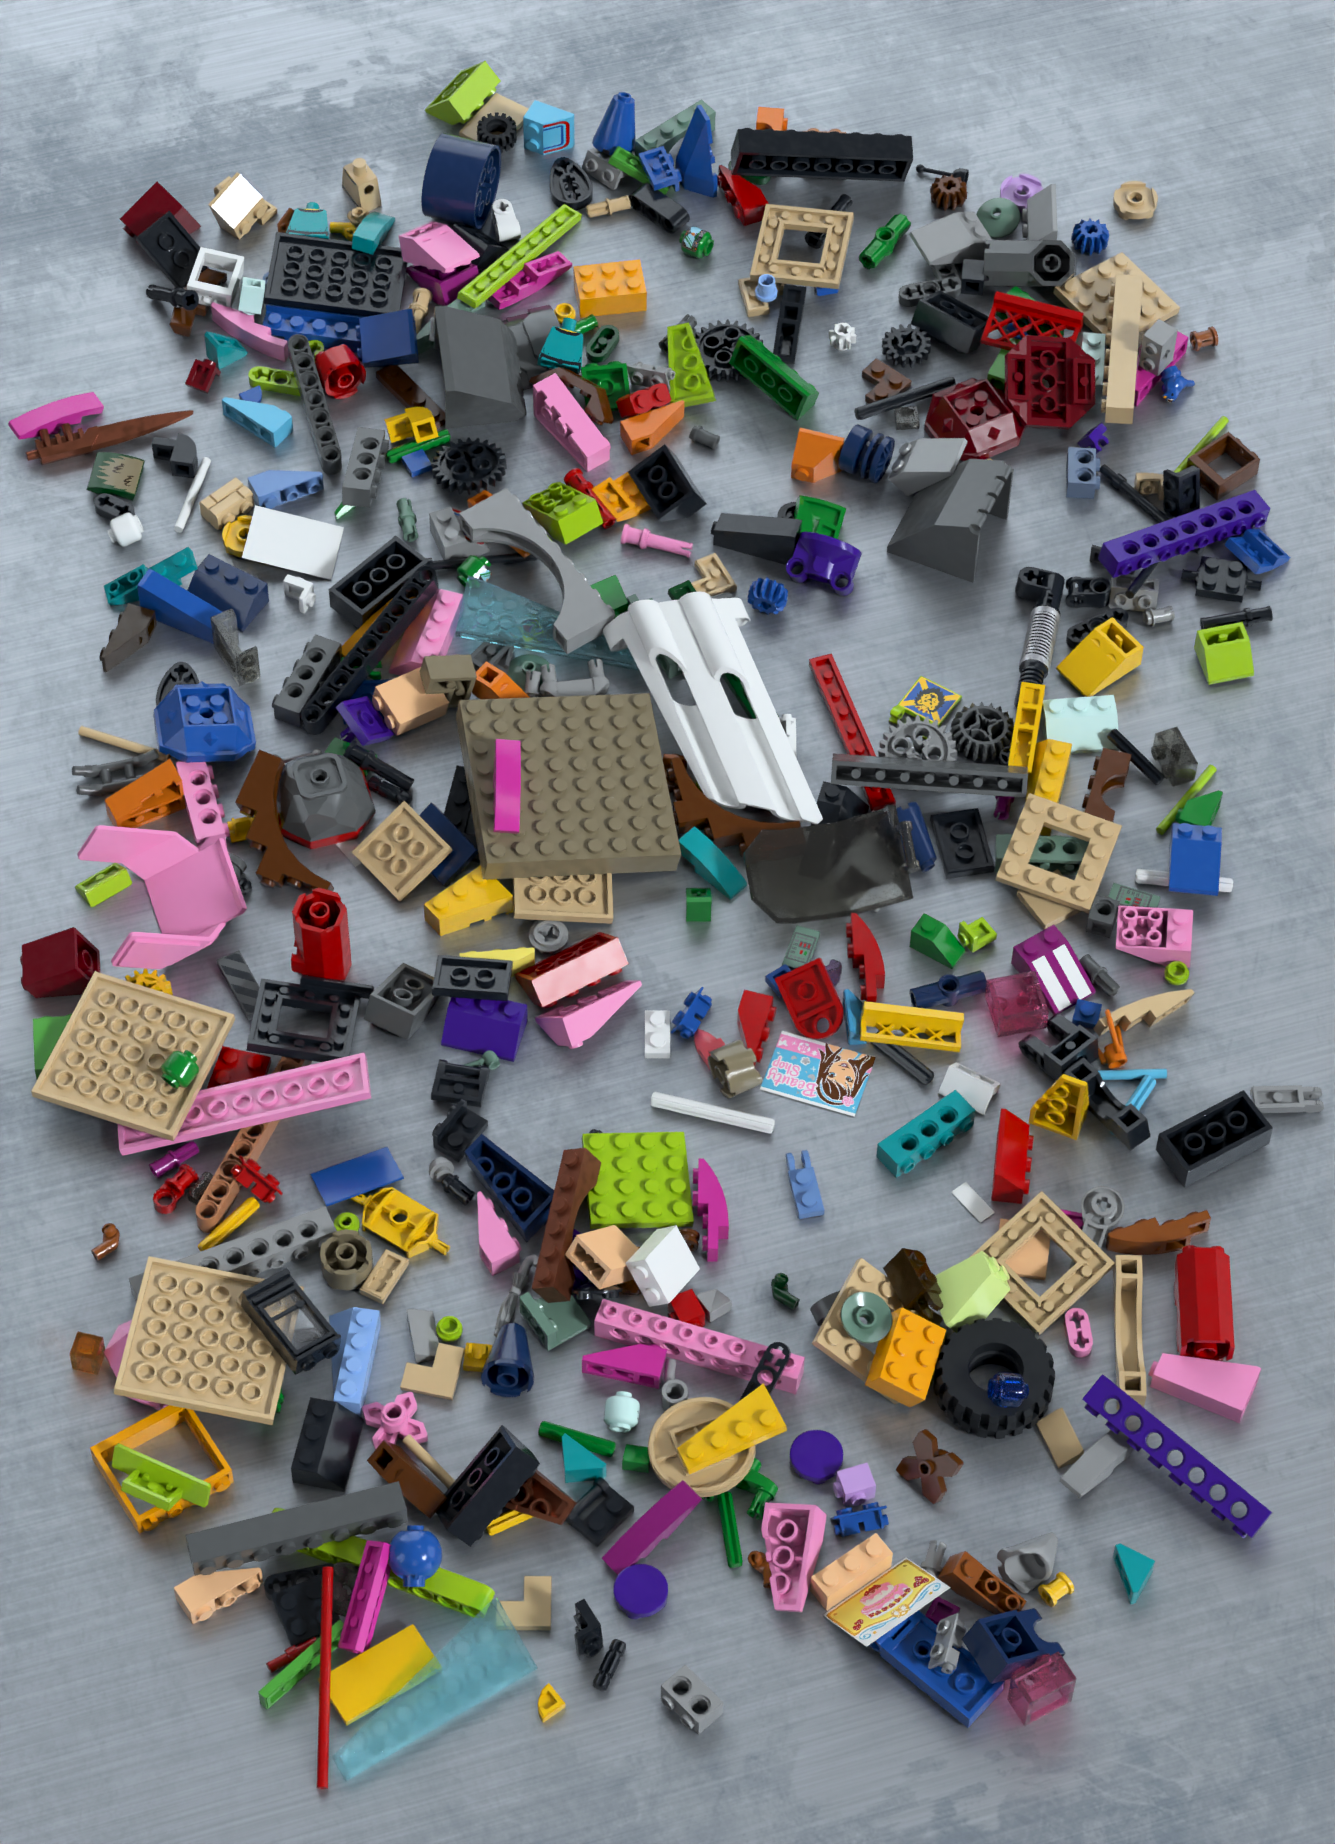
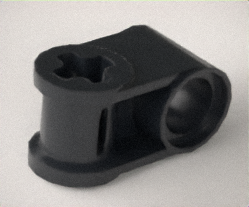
M1076 576L1066 580V588L1068 589L1066 604L1069 607L1104 608L1109 604L1111 583L1108 579L1104 577L1088 578Z

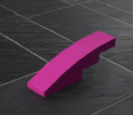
M559 251L524 263L523 271L517 273L492 294L488 300L498 310L515 304L556 280L572 268V263Z
M94 392L74 395L33 409L9 421L8 426L19 440L39 437L41 429H47L49 435L58 434L60 427L65 423L70 425L81 423L82 416L101 414L104 405Z
M495 739L493 832L519 833L521 746L518 740Z

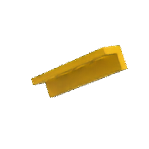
M864 1001L860 1016V1041L960 1052L964 1013ZM866 1026L876 1027L880 1032L877 1034L867 1033ZM901 1030L905 1035L902 1037L895 1036L891 1031ZM925 1033L930 1038L927 1040L920 1039L916 1034ZM944 1035L953 1036L954 1043L945 1042L940 1037Z

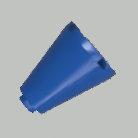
M619 92L613 96L593 137V146L600 152H603V149L610 151L609 155L614 153L617 146L630 153L632 151L635 152V100L626 92Z

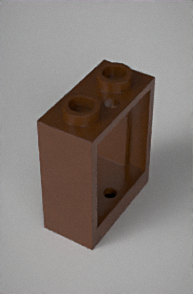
M1227 432L1189 457L1186 469L1191 466L1200 468V486L1218 501L1257 475L1260 459L1256 453L1243 445L1240 439ZM1224 453H1227L1242 467L1226 479H1223L1207 465Z

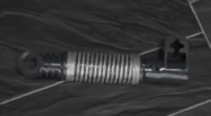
M1024 567L1021 569L1015 586V592L1020 598L1036 602L1029 617L1027 633L1019 662V672L1021 675L1014 700L1016 708L1019 701L1021 682L1043 685V681L1050 670L1061 620L1059 607L1065 579L1059 573L1035 567Z

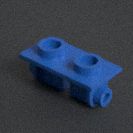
M703 987L696 993L691 991L683 1002L686 1005L683 1012L680 1010L672 1020V1023L675 1025L670 1032L671 1034L678 1030L685 1039L694 1036L701 1024V1021L695 1018L694 1015L702 1020L712 1006L711 997L701 995Z
M878 1502L862 1505V1511L853 1512L852 1507L837 1510V1516L830 1518V1520L837 1519L838 1524L833 1526L835 1535L845 1537L860 1533L858 1524L860 1522H863L865 1532L884 1529V1526L889 1525L887 1515H882L881 1510L886 1509L887 1506L879 1507Z

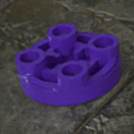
M823 1430L803 1432L795 1438L791 1445L790 1466L803 1479L812 1481L816 1485L823 1484L826 1480L834 1477L837 1471L841 1469L844 1455L842 1445L829 1432Z
M631 1565L623 1569L615 1579L613 1588L614 1600L617 1606L630 1619L635 1620L652 1616L667 1604V1580L657 1568L651 1565Z

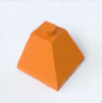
M800 428L792 459L791 478L814 483L841 472L842 470L839 469V458L845 438Z

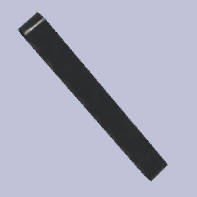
M423 565L413 573L303 708L301 718L305 731L308 734L318 735L326 729L339 713L336 707L342 701H347L352 697L437 592L439 584L433 567Z

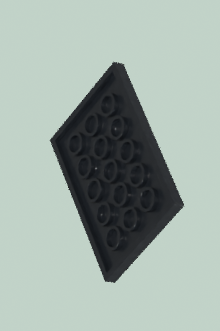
M276 232L264 304L365 317L400 311L408 262L403 261L401 248L378 245L372 255L352 249L351 241Z

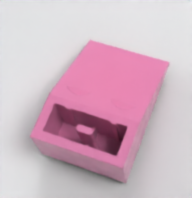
M431 221L399 235L403 261L412 263L414 266H424L427 269H436L442 273H450L455 270L454 268L460 265H468L472 260L480 257L476 250L446 224Z
M1118 906L1116 949L1163 966H1167L1173 961H1180L1187 968H1190L1193 910Z

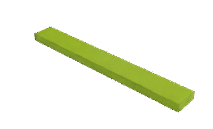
M563 204L458 292L457 298L476 309L524 268V263L533 261L581 220L582 214Z

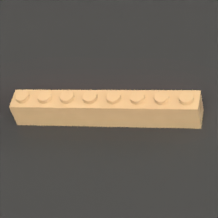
M1116 274L1115 283H1111L1110 297H1114V300L1110 299L1109 313H1113V316H1108L1107 329L1112 330V332H1107L1106 346H1110V349H1106L1105 363H1109V366L1104 365V379H1108V382H1103L1102 396H1107V399H1102L1101 413H1105V423L1133 424L1143 285L1142 275Z

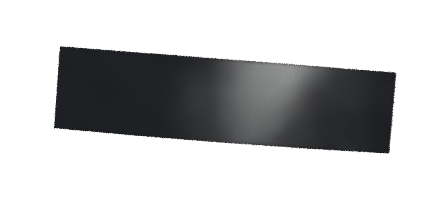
M784 284L773 354L780 357L783 363L795 364L807 287Z

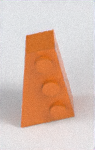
M171 759L105 799L107 815L113 826L138 828L186 808L182 779Z

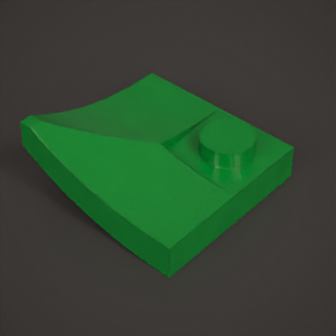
M800 495L796 500L794 519L802 520L801 532H814L838 539L847 508L825 500Z

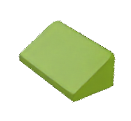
M113 863L77 884L75 889L89 906L95 907L132 884V880L126 868L118 863Z

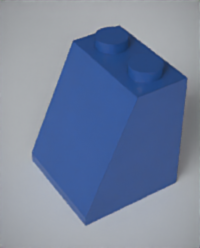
M412 309L359 318L360 325H356V337L361 339V348H357L358 359L360 362L363 361L365 368L419 363L416 321Z

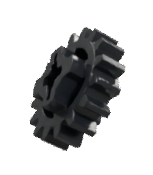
M902 324L899 325V329L891 327V332H885V338H882V354L886 355L887 361L893 360L894 366L898 363H901L902 368L906 364H909L911 368L914 367V363L921 365L922 359L927 360L928 354L931 351V339L926 337V331L920 333V327L912 329L911 324H908L907 328H904Z

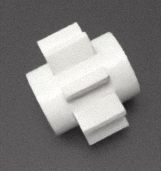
M847 323L834 324V330H829L828 338L830 339V346L843 351L850 349L851 343H856L857 335L855 334L854 327Z

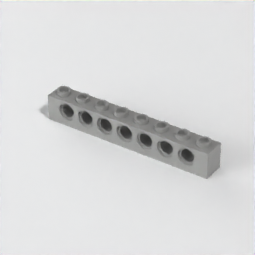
M326 1206L179 1259L176 1262L255 1277L260 1272L271 1268H280L287 1262L295 1259L301 1260L309 1254L320 1251L321 1244L332 1237V1233L337 1230ZM307 1234L313 1235L311 1237H303ZM283 1243L289 1244V1245H287V1246H279L280 1244H283ZM258 1252L264 1253L263 1255L259 1256L255 1255ZM234 1261L240 1262V1263L235 1264V1265L230 1264L231 1262H234ZM144 1273L129 1278L135 1302H137Z

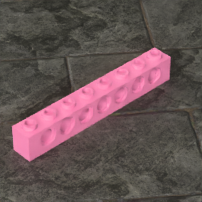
M602 1299L594 1320V1336L628 1346L656 1344L663 1349H667V1357L748 1381H750L768 1348L765 1345L606 1299ZM773 1349L771 1353L775 1356L772 1363L766 1360L764 1365L771 1366L778 1372L780 1366H775V1363L778 1359H784L785 1355L782 1353V1350ZM791 1353L790 1360L775 1389L792 1394L797 1393L804 1373L805 1357ZM769 1370L761 1371L758 1376L759 1382L761 1384L764 1383V1385L771 1384L773 1381L772 1373Z

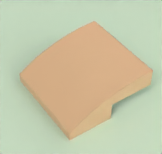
M1000 1218L999 1229L1002 1228L1009 1221V1219ZM1041 1229L1005 1263L1019 1277L1045 1280L1050 1237Z

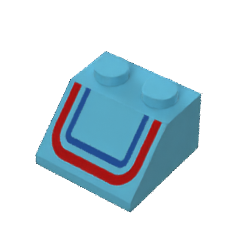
M535 100L523 117L524 148L541 155L573 148L575 145L574 114Z

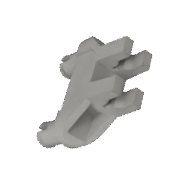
M594 659L588 661L589 679L557 682L554 664H549V672L547 671V664L540 667L543 682L540 686L541 696L605 695L610 684L609 680L604 676L603 661L596 659V667Z

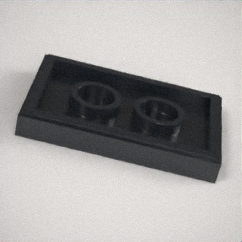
M168 211L137 236L135 240L175 287L184 288L190 279L200 246L173 214ZM203 266L201 272L204 271V270H205L206 268H208V267H207V266Z
M978 808L930 816L946 879L994 872L995 866Z
M438 955L432 996L508 1001L513 961Z

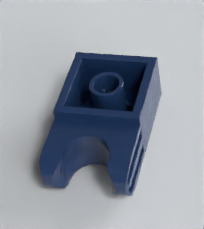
M1035 1608L1020 1612L1013 1610L980 1618L962 1638V1641L991 1684L1049 1669L1055 1666L1065 1655V1651L1058 1642L1044 1641L1036 1634L1034 1627L1043 1618Z

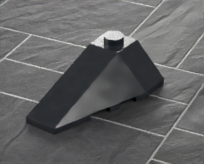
M823 781L816 803L823 820L818 825L811 823L798 871L799 876L821 881L838 861L841 853L850 846L856 834H859L864 828L869 811V805L847 786L831 784Z

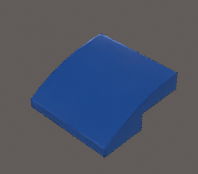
M1247 529L1242 537L1228 538L1224 544L1254 574L1271 571L1285 564L1291 558L1260 529Z

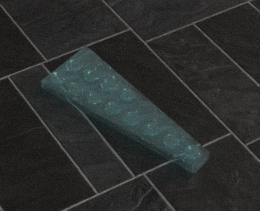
M468 576L455 637L584 661L594 659L595 663H597L596 659H601L603 664L640 671L628 648L620 651H610L604 634L566 654L553 639V624L560 614L559 611L475 577Z

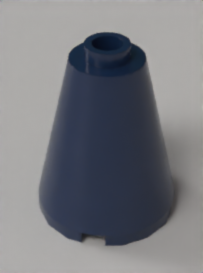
M916 802L907 803L909 808L903 810L900 806L885 815L879 821L881 826H876L875 828L915 871H922L924 873L935 866L934 862L937 860L921 809Z
M508 1323L501 1327L481 1372L483 1386L485 1387L486 1384L491 1388L490 1392L494 1395L518 1397L525 1390L529 1392L534 1384V1372L526 1330L517 1323Z

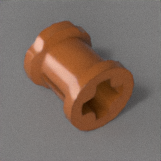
M1213 326L1208 327L1205 331H1192L1190 333V343L1194 351H1199L1202 347L1210 345L1215 347L1218 345V334Z

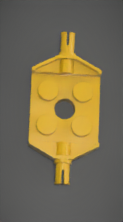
M382 1188L373 1196L369 1195V1197L360 1194L351 1198L352 1201H355L364 1208L362 1231L365 1232L367 1228L406 1252L407 1258L416 1256L429 1250V1248H434L443 1255H446L450 1250V1245L438 1239L439 1215L395 1188ZM397 1214H404L407 1219L403 1222H396L393 1220V1217Z

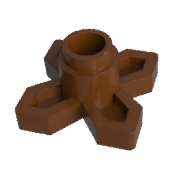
M924 1429L918 1432L912 1442L916 1456L902 1458L896 1471L907 1481L921 1478L922 1495L932 1504L940 1502L947 1492L943 1477L957 1475L964 1462L953 1452L949 1453L946 1450L938 1449L937 1438L930 1431Z

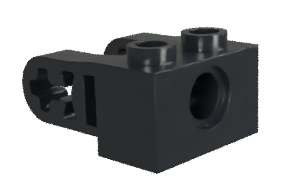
M1056 1013L1046 1021L1048 1031L1060 1041L1059 1044L1049 1047L1032 1034L1027 1035L1018 1043L1024 1056L1054 1080H1057L1064 1074L1065 1070L1083 1057L1090 1064L1099 1058L1098 1038L1081 1025H1074L1059 1013Z

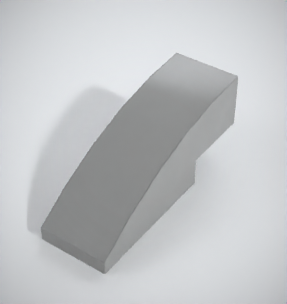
M1110 1430L1068 1469L1059 1482L1078 1498H1081L1109 1477L1113 1469L1131 1455L1134 1448L1126 1442L1129 1437L1121 1431L1117 1435Z

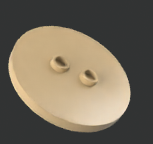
M712 1397L690 1398L671 1406L657 1419L650 1432L648 1454L654 1473L665 1486L673 1489L684 1480L700 1497H710L732 1489L744 1479L754 1462L756 1445L690 1475L677 1450L679 1446L734 1405Z

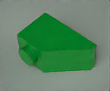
M1218 790L1187 800L1184 809H1178L1175 822L1179 824L1188 823L1190 825L1211 826L1220 808L1223 792Z
M925 913L911 930L909 947L950 969L954 968L965 953L964 947L946 924Z

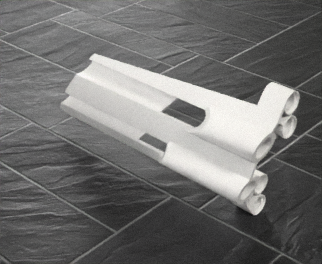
M691 592L683 595L679 600L659 603L648 599L639 600L631 603L628 606L627 612L620 614L603 628L602 632L611 652L620 651L628 648L703 794L709 800L718 805L733 809H743L747 805L770 810L776 817L790 822L800 821V823L809 822L818 825L823 820L739 629L748 621L750 622L748 613L740 598L713 599L705 592ZM662 654L670 657L682 669L696 705L687 706L673 701L656 662L657 655ZM732 673L739 677L756 719H747L734 714L720 682L722 674Z

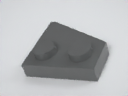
M498 629L494 631L470 654L474 669L477 671L487 661L508 674L515 649V641Z

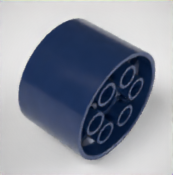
M442 133L432 148L425 170L421 197L423 214L427 217L481 229L491 213L498 190L501 173V150L499 146Z

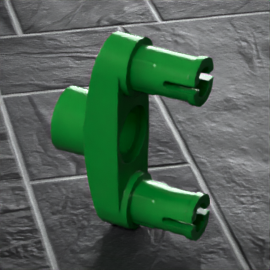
M754 1458L748 1474L734 1487L756 1494L750 1508L747 1510V1514L752 1518L757 1514L756 1519L762 1520L765 1503L774 1500L778 1487L769 1478L759 1473L762 1464L758 1459ZM714 1496L707 1497L706 1501H713Z

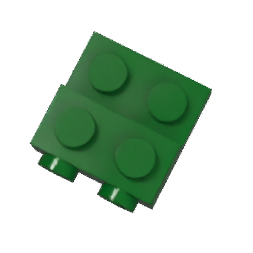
M613 361L607 365L598 366L596 363H590L585 365V367H581V376L604 388L611 411H618L616 401L622 396L630 394L627 364ZM584 396L585 409L590 400L586 396Z

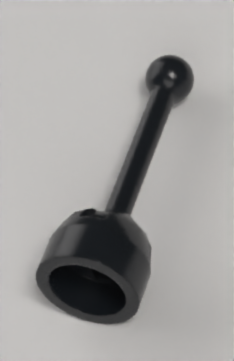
M922 164L916 167L918 173L944 174L947 177L953 174L954 178L961 177L962 182H966V184L969 177V170L964 168L956 169L953 173L925 168Z

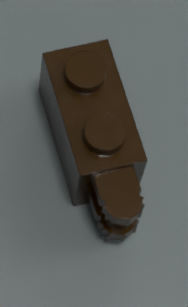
M902 1248L883 1267L904 1309L914 1310L920 1317L930 1321L933 1315L929 1305L936 1311L944 1307L939 1297L942 1291L937 1283V1278L929 1269L926 1258L920 1251Z

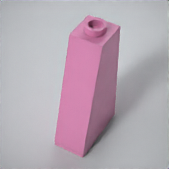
M1162 1353L1159 1362H1153L1148 1375L1152 1377L1150 1387L1240 1423L1258 1382L1261 1368L1252 1365Z

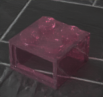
M1035 971L988 979L986 981L985 999L997 1037L1035 1031L1047 1027L1049 1011Z
M1059 1651L1052 1655L1045 1654L1034 1665L1028 1668L1023 1666L1012 1674L1007 1700L1023 1725L1026 1726L1071 1702L1076 1677ZM1056 1691L1060 1692L1062 1698L1032 1713L1033 1703Z

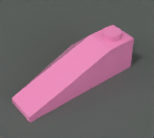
M625 980L599 990V996L581 997L576 999L577 1005L555 1007L535 1017V1020L557 1046H568L569 1049L580 1047L583 1045L584 1040L592 1037L642 986L641 980Z

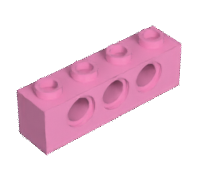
M176 762L177 772L183 783L186 810L196 847L203 850L216 843L219 838L224 839L227 847L226 837H230L227 822L222 823L221 818L225 817L222 803L217 804L216 801L219 798L217 784L212 785L211 780L214 779L212 766H207L206 762Z

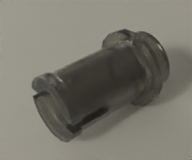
M204 1172L196 1184L188 1188L187 1199L191 1203L198 1204L212 1180L213 1174Z

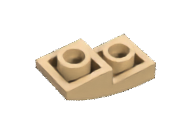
M1136 473L1134 489L1140 494L1158 493L1159 500H1163V474Z

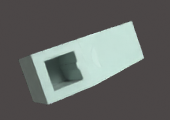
M242 277L238 311H242L247 315L261 314L265 280Z

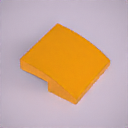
M628 472L614 481L609 477L592 489L609 512L616 518L617 522L631 519L651 509Z

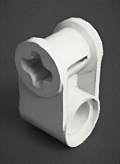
M506 199L496 200L492 205L494 213L492 223L497 241L502 242L521 238L520 225L511 202Z

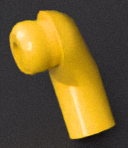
M330 222V233H341L347 240L352 241L353 234L357 228L351 222Z

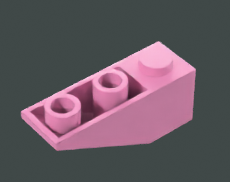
M480 1191L477 1193L479 1253L491 1275L494 1276L520 1263L519 1252L521 1251V1246L515 1237L511 1238L505 1220L502 1217L498 1218L496 1215V1209L491 1199H486Z

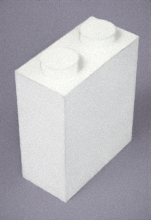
M677 1225L657 1229L626 1262L649 1307L670 1303L700 1270Z

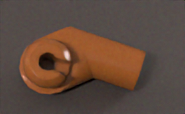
M288 208L277 223L278 232L286 233L294 213L292 208Z
M113 1223L103 1226V1243L91 1250L97 1261L118 1247L120 1233Z
M752 1551L748 1555V1562L754 1569L763 1574V1587L771 1588L770 1577L772 1574L769 1563L766 1560V1555L759 1551Z

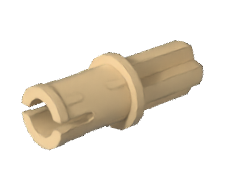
M628 195L610 200L605 198L603 202L587 205L586 213L590 218L609 214L610 216L614 212L631 209Z

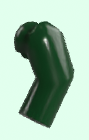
M777 1273L771 1282L772 1295L778 1302L795 1310L800 1299L788 1292L787 1282L789 1279L787 1275Z

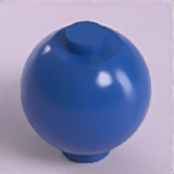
M407 1525V1531L398 1532L391 1540L388 1563L393 1573L403 1579V1587H425V1580L433 1576L440 1567L442 1548L433 1533L424 1531V1526Z

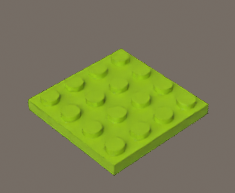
M684 1132L582 1134V1148H586L601 1162L597 1184L587 1194L590 1229H601L615 1225L618 1229L663 1228L675 1225L677 1227H693L694 1217Z

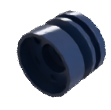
M859 424L855 425L849 432L841 450L839 469L853 475L857 474L861 469V478H869L871 482L878 483L890 465L895 447L894 438L889 436L884 438L882 433H877L873 438V431Z

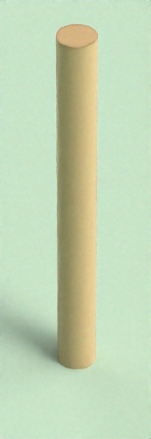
M81 726L78 732L81 736L139 754H145L155 749ZM156 749L159 755L158 760L165 762L171 758L170 754L165 755Z

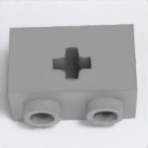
M1158 319L1143 335L1139 366L1158 376L1173 361L1178 329Z

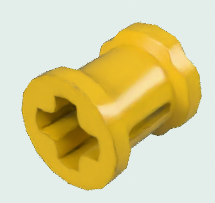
M1059 1572L1054 1580L1046 1585H1040L1038 1592L1048 1606L1054 1607L1057 1604V1600L1066 1594L1071 1595L1075 1588L1067 1575Z

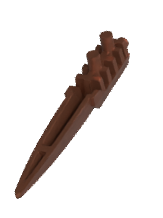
M193 410L145 416L100 427L94 426L88 428L85 434L82 428L77 429L78 432L73 433L70 424L65 423L61 426L64 436L55 434V438L50 439L47 429H41L39 431L41 441L39 439L35 440L36 450L26 452L27 460L39 458L41 464L44 465L93 453L94 450L126 442L181 421L193 415Z

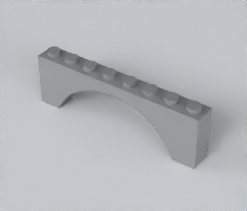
M505 488L460 513V528L473 543L494 542L517 547L535 556L550 569L560 585L564 599L562 610L553 624V639L566 654L603 634V628L615 617L614 610L610 605H606L596 589L591 588L584 574L579 573L574 568L572 560L562 554L559 545L555 541L552 542L546 530L542 526H538L531 512L521 506L515 494L512 495Z

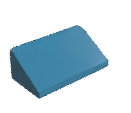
M845 989L843 991L842 1005L848 1044H866L867 1041H860L862 1002L849 989Z

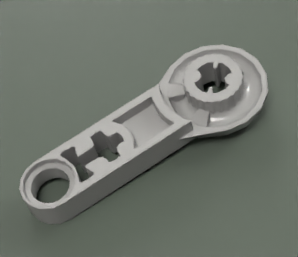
M1098 1186L1087 1191L1082 1198L1081 1212L1084 1224L1082 1231L1100 1249L1102 1248L1106 1233L1120 1221L1124 1214L1125 1204L1118 1191L1111 1187ZM1101 1201L1106 1202V1207L1110 1209L1107 1210L1105 1208V1211H1100L1099 1205ZM1073 1260L1071 1261L1069 1269H1071L1076 1264Z

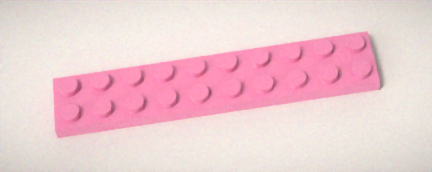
M359 1053L200 1090L174 1141L117 1124L119 1151L122 1156L371 1099L365 1053Z

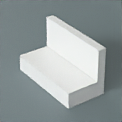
M956 1062L949 1066L938 1094L947 1096L954 1090H957L976 1112L984 1115L991 1097L998 1093L1001 1083Z

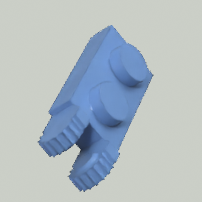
M801 1151V1161L804 1166L802 1169H795L794 1156L792 1153H786L788 1179L798 1218L803 1219L824 1215L825 1210L814 1168L811 1167L808 1151Z

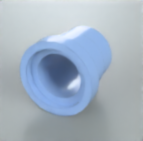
M770 274L761 275L758 279V286L755 289L756 298L761 302L775 300L778 292L775 278Z

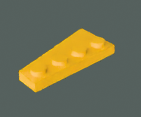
M763 1383L679 1446L677 1450L690 1475L787 1431V1427Z

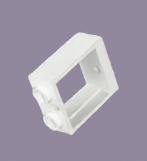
M200 247L187 284V290H193L198 294V304L211 306L212 302L232 308L244 273V257ZM207 266L233 272L228 288L199 282L198 278L202 267Z

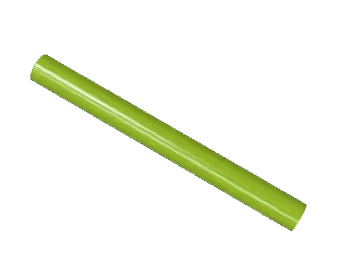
M1221 416L1173 472L1177 473L1186 469L1188 458L1213 441L1229 422L1226 416Z
M1208 765L1157 826V833L1163 835L1175 821L1178 809H1184L1187 800L1193 799L1217 771L1215 766Z

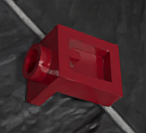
M195 359L185 384L188 387L208 394L215 375L220 376L221 371L216 367L217 364L211 360L204 359L200 361Z

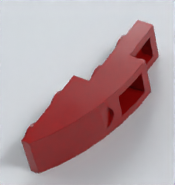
M851 913L850 923H846V938H851V944H847V958L852 959L853 968H858L859 979L864 980V985H860V1000L876 1003V989H884L885 984L883 958L877 941L868 926L856 913Z

